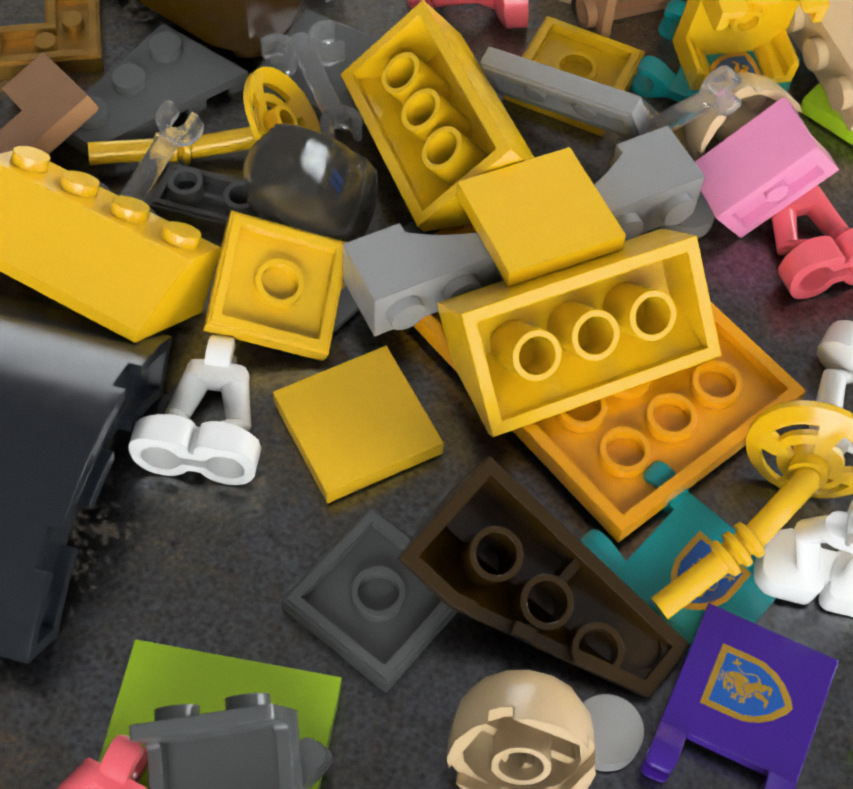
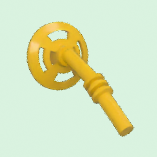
M266 66L250 73L244 84V107L250 126L190 136L188 131H181L180 137H177L175 132L172 131L168 132L167 138H164L161 132H155L154 138L87 142L89 165L156 161L158 167H164L166 161L178 163L179 160H182L184 165H190L192 159L262 148L268 157L282 170L294 176L304 177L308 176L312 167L323 159L324 139L317 115L304 92L285 73L276 68ZM263 86L274 90L285 102L274 94L264 93ZM298 122L303 134L304 151L296 147V135L299 132Z
M796 400L769 407L752 421L746 437L748 458L760 475L781 489L747 525L738 522L734 525L735 534L729 531L723 533V543L717 540L710 543L711 552L650 598L666 620L728 573L734 577L741 573L740 564L747 568L753 564L752 555L757 558L764 556V546L809 498L828 499L853 494V466H845L844 454L836 446L843 437L853 444V413L824 402ZM806 424L819 426L818 430L796 429L782 435L776 432L780 428L791 425ZM762 449L776 456L777 466L783 476H779L770 468L764 459Z

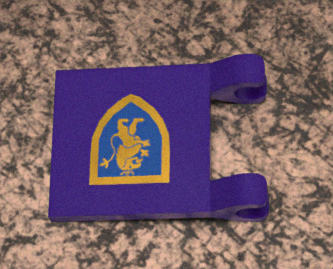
M708 603L640 767L641 773L657 782H666L677 764L685 739H688L765 775L760 789H796L839 661Z

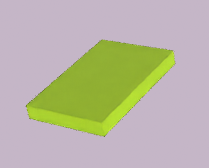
M135 639L98 762H102L106 751L115 737L118 735L130 737V725L153 722L154 709L180 704H197L200 706V714L224 711L225 698L248 693H269L272 704L297 710L299 739L313 738L328 749L342 689V677ZM148 767L138 782L147 789H149ZM322 777L311 789H320Z

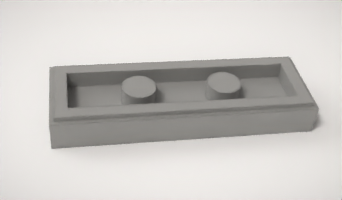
M490 46L480 62L486 77L496 93L629 139L645 134L650 126L641 96Z

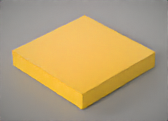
M546 16L522 57L628 92L637 74L638 65L645 56V51ZM503 95L502 99L601 137L606 132V130Z
M570 147L457 182V198L508 287L622 250L624 247L625 232Z
M231 210L227 218L203 331L230 336L237 340L324 361L329 355L343 281V244L347 242Z
M387 345L273 391L274 404L327 504L443 454L444 442Z

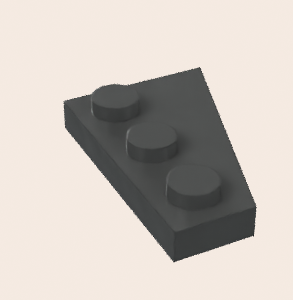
M162 23L85 92L99 107L98 112L64 142L88 156L87 142L146 139L158 131V124L184 111L189 116H192L206 109L207 99L227 89L232 95L243 90L248 77V71Z

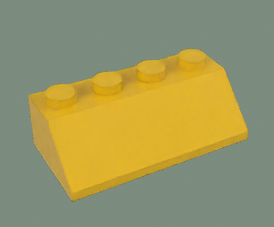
M424 0L416 5L340 74L417 227L424 232L471 224L469 217L457 198L458 181L535 158L462 35Z
M29 146L14 147L13 151L0 154V272L134 343L203 312L221 247L201 238V232L197 228L182 222L167 221L149 212V205L142 200L130 196H118L100 187L99 180L94 176L80 171H68L50 162V156L40 149Z
M662 228L625 240L622 250L513 286L508 287L505 281H501L437 302L452 363L488 434L492 437L722 356L697 235Z

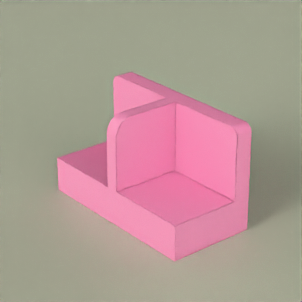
M781 98L695 161L705 175L701 192L714 216L740 238L839 171L829 152L810 134L794 106L786 98Z

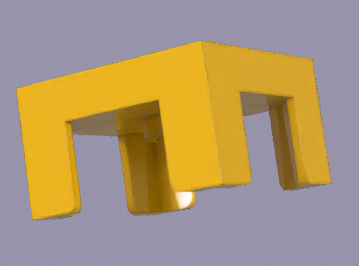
M688 0L672 43L690 90H703L706 85L715 81L706 55L753 51L762 75L776 83L791 82L799 67V59L786 30L799 4L805 13L810 14L812 21L818 23L823 20L830 6L829 1Z

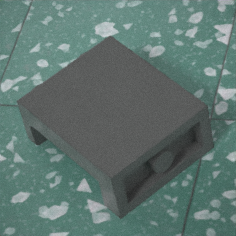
M248 693L225 698L224 711L200 714V706L197 704L164 706L154 709L153 722L129 726L130 742L144 744L147 748L149 789H304L297 710L272 704L269 693Z

